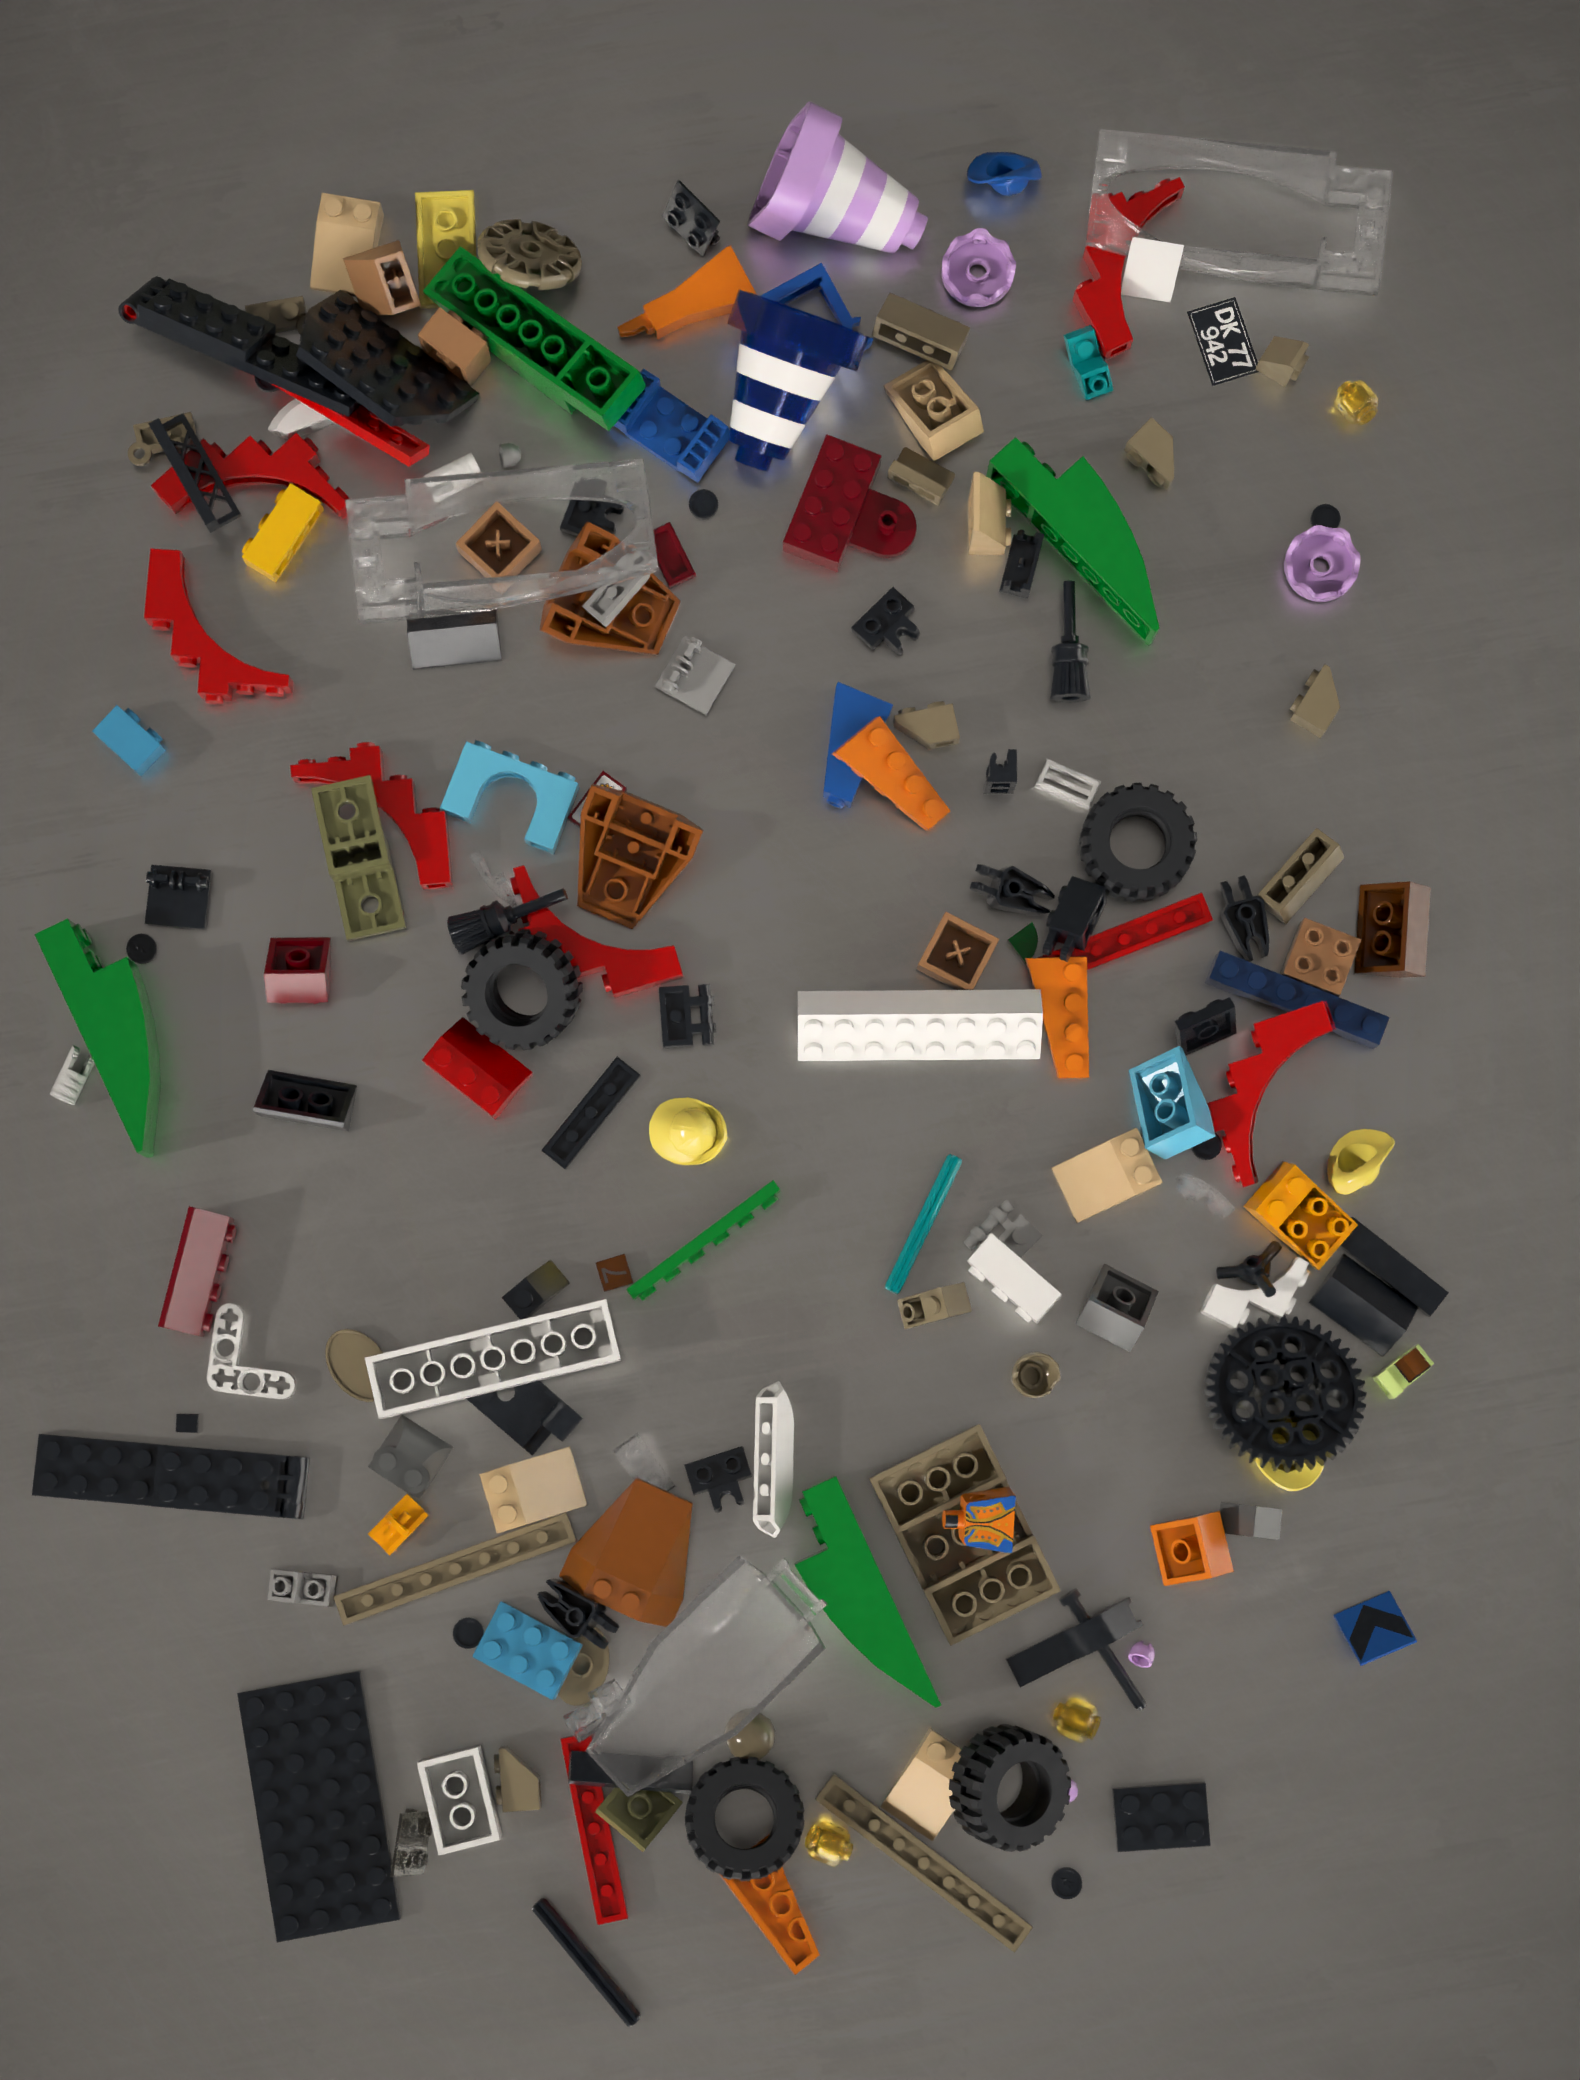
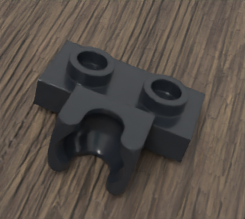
M581 473L560 525V531L578 536L586 522H590L615 534L614 522L606 519V517L611 513L623 514L624 504L606 496L609 488L608 483Z
M894 587L851 627L852 632L872 650L884 640L885 644L897 655L903 654L902 644L899 640L901 636L908 635L913 640H917L920 636L917 626L907 618L915 610L914 605Z
M743 1446L684 1465L693 1495L708 1491L716 1513L722 1511L721 1499L728 1494L735 1498L738 1505L744 1504L738 1481L750 1478L752 1474Z

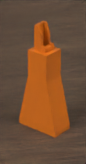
M730 245L719 252L676 289L643 305L644 313L618 326V333L620 337H631L646 331L647 335L655 334L658 340L688 324L747 310L748 302L757 298L758 295Z

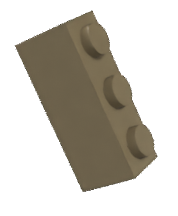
M889 293L876 317L871 336L952 371L965 346L970 327L940 315L931 309L908 301L903 297Z
M1316 828L1259 892L1258 897L1264 900L1265 909L1286 925L1345 858L1340 845Z

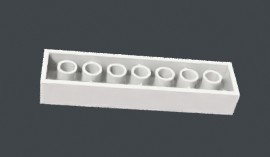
M1041 989L798 991V1061L1040 1059L1043 1022Z
M604 1299L365 1357L378 1418L385 1419L621 1361L608 1303Z

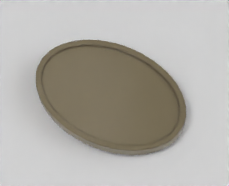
M343 1329L333 1333L328 1339L325 1349L326 1363L331 1376L338 1386L351 1397L360 1401L374 1402L365 1357L382 1354V1350L371 1338L361 1332Z
M594 1628V1630H596L598 1633L604 1636V1634L599 1628ZM584 1636L573 1638L582 1643L583 1646L558 1693L565 1703L573 1706L583 1705L598 1694L605 1682L609 1669L610 1654L608 1645L605 1649L599 1648Z

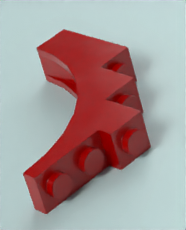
M1180 177L1174 180H1170V178L1164 179L1157 183L1153 190L1146 193L1139 191L1133 194L1128 199L1129 201L1126 200L1123 192L1115 195L1109 193L1098 199L1095 205L1093 216L1105 238L1098 236L1087 243L1083 259L1095 281L1088 279L1080 283L1074 292L1073 302L1085 325H1091L1094 328L1099 352L1104 361L1130 349L1133 342L1132 334L1125 319L1121 299V274L1126 255L1131 246L1132 237H1137L1145 224L1158 212L1182 197L1185 186Z
M296 432L273 453L264 441L260 439L256 442L250 435L229 455H226L215 442L210 445L204 438L200 441L226 488L236 485L260 483L288 487L291 483L327 505L342 519L352 512L347 503L350 500L347 494L339 486L334 489L327 482L330 480V477L318 465L320 460L316 452L319 449L308 437L303 440ZM188 451L184 458L185 465L198 468L201 459L200 453ZM204 464L203 470L209 471L206 464ZM173 467L168 469L151 485L155 493L175 514L192 503ZM190 472L193 479H195L196 473ZM201 475L198 484L199 490L212 493L215 485L214 478Z
M150 548L144 619L155 630L169 631L170 627H173L171 656L175 662H179V666L194 668L197 667V664H200L197 691L200 697L205 699L206 703L220 705L223 704L224 700L232 701L233 689H236V693L253 695L254 691H266V695L282 697L284 693H292L293 680L290 675L269 672L248 665L224 651L207 635L199 624L190 604L185 581V557L180 550Z
M373 742L358 743L356 748H349L350 760H346V757L335 756L328 758V762L316 763L315 759H302L298 761V764L290 765L291 777L295 783H321L327 785L370 775L378 807L398 825L409 842L416 860L420 885L423 890L453 887L448 816L446 812L440 811V808L430 807L422 809V813H417L416 789L413 779H407V775H393L389 777V780H385L383 751L380 746H375Z
M525 866L513 868L515 877L510 878L514 895L520 894L523 904L539 898L540 896L534 889ZM548 908L521 917L523 924L529 922V926L519 928L518 931L530 929L531 935H535L538 931L547 934V941L551 942L557 939L562 943L559 949L563 953H566L568 950L574 957L570 961L571 965H578L581 972L578 978L606 970L607 974H603L601 977L606 992L612 991L614 998L683 978L674 945L651 950L622 949L603 945L580 935L562 923Z
M1327 1000L1254 1023L1255 1030L1251 1031L1252 1039L1256 1048L1261 1047L1263 1053L1228 1064L1230 1070L1226 1071L1227 1079L1231 1088L1236 1087L1237 1093L1207 1103L1214 1131H1225L1226 1135L1222 1136L1226 1152L1233 1155L1235 1164L1232 1165L1233 1175L1237 1183L1242 1182L1243 1187L1259 1182L1253 1156V1132L1257 1110L1266 1088L1278 1069L1296 1051L1313 1039L1336 1030Z

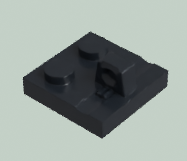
M1231 998L1214 1000L1199 1011H1190L1181 1015L1175 1021L1177 1047H1182L1185 1055H1189L1237 1034L1236 1010Z

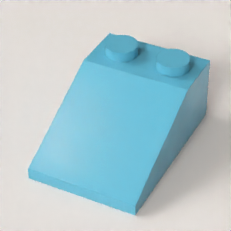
M1182 1047L1173 1048L1129 1070L1145 1149L1165 1160L1215 1137L1210 1109Z

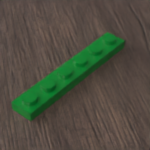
M772 1180L626 1289L633 1300H636L638 1297L642 1301L647 1299L657 1291L654 1287L663 1279L668 1283L681 1273L679 1267L685 1262L689 1261L692 1265L706 1254L703 1249L712 1242L715 1246H718L730 1236L727 1231L732 1227L738 1225L742 1228L755 1218L752 1213L762 1206L766 1210L777 1202L779 1198L776 1195L780 1193V1188Z

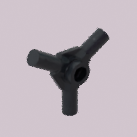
M1272 1241L1259 1256H1248L1243 1263L1237 1266L1217 1267V1278H1240L1250 1282L1252 1285H1258L1266 1297H1272L1275 1295L1276 1289L1268 1279L1270 1277L1271 1261L1280 1252L1282 1246L1277 1241Z

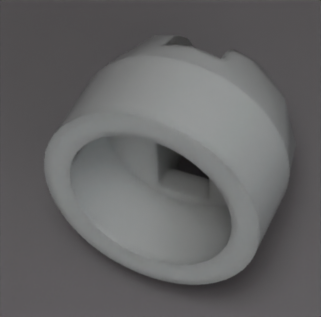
M499 444L502 468L512 467L519 463L521 451L515 444Z

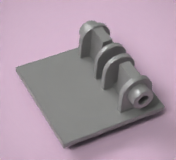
M684 636L655 687L706 716L736 664L701 645L702 642L694 637L689 639Z

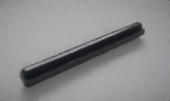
M545 1898L537 1901L533 1905L532 1911L623 2022L628 2027L636 2024L641 2018L639 2011Z

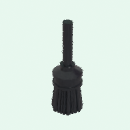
M1068 580L1063 582L1064 636H1061V643L1051 648L1053 653L1051 663L1054 666L1050 700L1072 703L1091 699L1086 668L1089 664V659L1087 658L1089 647L1080 643L1079 636L1076 635L1075 581Z
M562 888L513 908L510 905L504 907L496 900L490 905L481 906L479 910L448 917L447 927L455 948H457L460 955H463L485 942L511 931V925L517 923L518 918L568 899L565 889Z

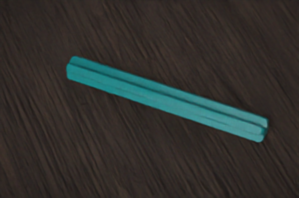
M952 1154L946 1157L886 1282L885 1288L895 1294L900 1293L962 1164V1159Z

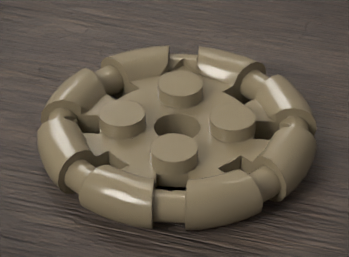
M521 219L499 221L493 226H488L484 229L477 241L478 256L486 269L492 274L498 273L501 275V280L521 288L528 289V286H536L538 290L558 289L564 287L566 283L573 282L578 277L582 268L581 254L575 243L568 236L558 234L557 229L540 222L531 221V223L521 222Z

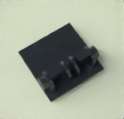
M678 180L662 217L670 227L674 228L687 241L690 247L703 257L709 245L714 246L720 240L719 231L717 230L720 220Z
M151 865V871H148L146 875V883H149L145 924L205 929L211 870Z

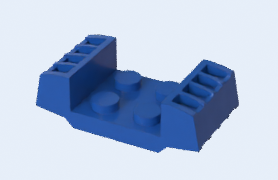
M642 369L640 373L646 387L614 426L670 467L682 472L698 483L732 437L729 427L712 414L706 418L662 388L658 377Z

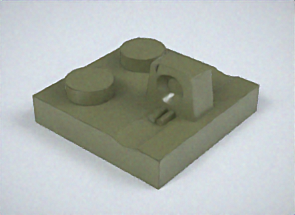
M614 1788L595 1813L631 1841L639 1850L644 1852L683 1802L671 1792Z

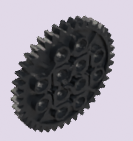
M1271 1315L1267 1324H1265L1260 1317L1256 1321V1327L1251 1322H1247L1245 1331L1239 1327L1236 1328L1235 1337L1229 1334L1225 1340L1226 1344L1221 1343L1217 1349L1219 1353H1214L1211 1359L1214 1363H1210L1207 1369L1211 1374L1207 1375L1205 1382L1210 1386L1206 1387L1204 1394L1212 1396L1207 1399L1205 1405L1215 1407L1208 1416L1209 1418H1218L1213 1427L1214 1429L1224 1428L1220 1438L1226 1439L1230 1437L1232 1439L1228 1446L1230 1449L1238 1445L1241 1447L1238 1456L1241 1457L1247 1452L1250 1454L1249 1463L1259 1458L1260 1467L1264 1468L1268 1462H1271L1272 1469L1275 1472L1280 1464H1283L1285 1473L1290 1471L1292 1465L1295 1466L1298 1472H1301L1304 1463L1310 1470H1313L1316 1461L1323 1466L1327 1461V1457L1334 1460L1337 1456L1336 1450L1342 1453L1346 1448L1345 1443L1350 1444L1354 1439L1352 1434H1357L1360 1428L1357 1423H1361L1364 1418L1359 1412H1363L1366 1408V1404L1361 1401L1365 1399L1367 1392L1359 1390L1363 1388L1365 1380L1356 1379L1360 1376L1362 1370L1358 1368L1352 1369L1357 1359L1346 1358L1350 1351L1349 1347L1340 1350L1338 1347L1342 1340L1339 1338L1332 1342L1330 1340L1332 1331L1322 1335L1320 1333V1324L1314 1329H1310V1320L1307 1319L1302 1326L1299 1325L1297 1316L1293 1318L1291 1323H1288L1285 1315L1281 1317L1279 1323ZM1285 1344L1295 1345L1298 1352H1289ZM1262 1347L1267 1350L1269 1355H1258L1255 1348ZM1275 1360H1279L1282 1365L1285 1364L1284 1368L1280 1369L1279 1364H1274ZM1320 1370H1330L1334 1378L1324 1377ZM1297 1372L1301 1374L1304 1381H1295L1290 1373ZM1260 1377H1271L1274 1385L1264 1384ZM1230 1380H1240L1244 1384V1388H1235ZM1312 1383L1315 1385L1316 1390H1321L1319 1395L1316 1394L1315 1390H1309ZM1252 1390L1257 1397H1261L1259 1402L1254 1397H1249ZM1326 1399H1336L1340 1407L1330 1406ZM1303 1401L1307 1403L1310 1410H1301L1296 1402ZM1266 1406H1276L1280 1414L1270 1413ZM1236 1409H1246L1250 1417H1240ZM1288 1417L1291 1418L1292 1422H1297L1295 1427H1292L1289 1422L1285 1423ZM1309 1430L1313 1432L1316 1440L1306 1439L1302 1431ZM1272 1435H1282L1286 1443L1279 1444L1275 1442Z

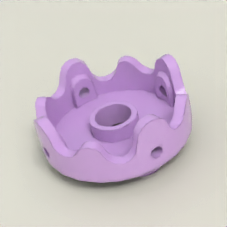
M976 228L966 235L956 237L951 242L942 260V280L946 290L958 302L972 307H985L996 303L1009 291L1014 279L1016 261L1006 241L991 236L988 230L984 228ZM973 265H982L986 270V274L982 277H974L969 269Z
M1322 525L1313 526L1305 532L1296 535L1286 552L1284 560V572L1292 589L1300 596L1316 602H1328L1344 595L1356 581L1360 567V553L1352 544L1350 534L1343 528H1329ZM1317 558L1325 559L1329 564V570L1318 572L1313 566V561Z

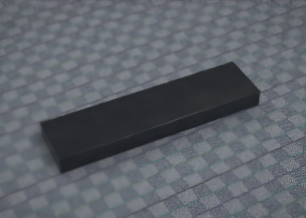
M617 1056L541 1151L566 1170L641 1075Z
M1351 1217L1358 1226L1340 1247L1430 1317L1449 1292L1357 1219Z
M571 1750L569 1754L568 1784L690 1794L693 1789V1761Z

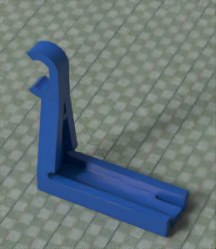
M822 263L748 302V314L752 321L755 322L810 291L821 287L822 289L819 290V293L842 327L851 345L857 350H866L873 344V338L868 337L865 341H859L852 329L860 325L861 317H851Z

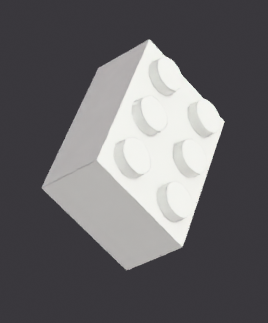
M481 1744L421 1759L417 1762L438 1855L501 1839L503 1835Z

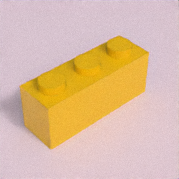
M291 483L286 490L282 489L278 493L274 502L276 506L270 514L266 513L262 517L258 525L260 530L254 539L249 538L242 549V558L246 565L275 583L324 511L319 500Z

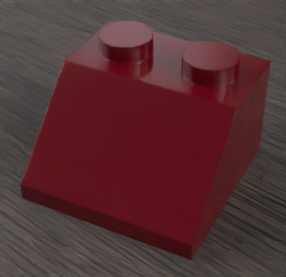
M331 937L270 938L264 970L267 1003L316 1004L328 1002L331 985Z

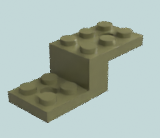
M368 775L311 788L329 876L335 884L346 940L353 941L407 929L390 848L383 833L372 777ZM345 804H351L356 808L355 815L348 820L342 819L339 815L340 808ZM369 897H374L379 902L378 909L373 913H367L362 908L364 900Z

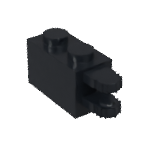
M1074 876L1071 877L1067 886L1064 885L1061 888L1058 897L1059 904L1056 910H1051L1048 915L1046 926L1049 927V934L1042 952L1050 956L1057 942L1062 943L1064 946L1060 951V959L1068 962L1074 948L1085 950L1107 903L1105 886Z

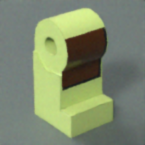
M1417 1344L1403 1355L1398 1356L1372 1378L1388 1399H1395L1434 1363L1422 1347Z

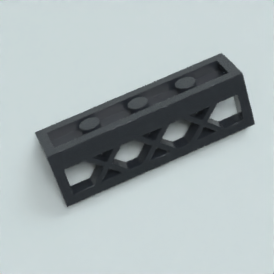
M184 413L163 424L159 418L148 423L209 532L212 533L241 517V513ZM183 423L187 430L184 443L171 440L167 431ZM190 438L195 446L189 445ZM176 447L182 448L180 454L178 453ZM187 450L200 453L201 459L198 468L185 465L184 458ZM204 464H206L209 471L203 470ZM190 472L196 473L195 479H193ZM201 475L214 478L215 485L212 493L199 490L198 484ZM219 489L223 496L217 495ZM204 497L210 498L209 505ZM215 500L228 503L232 512L216 520L212 513Z

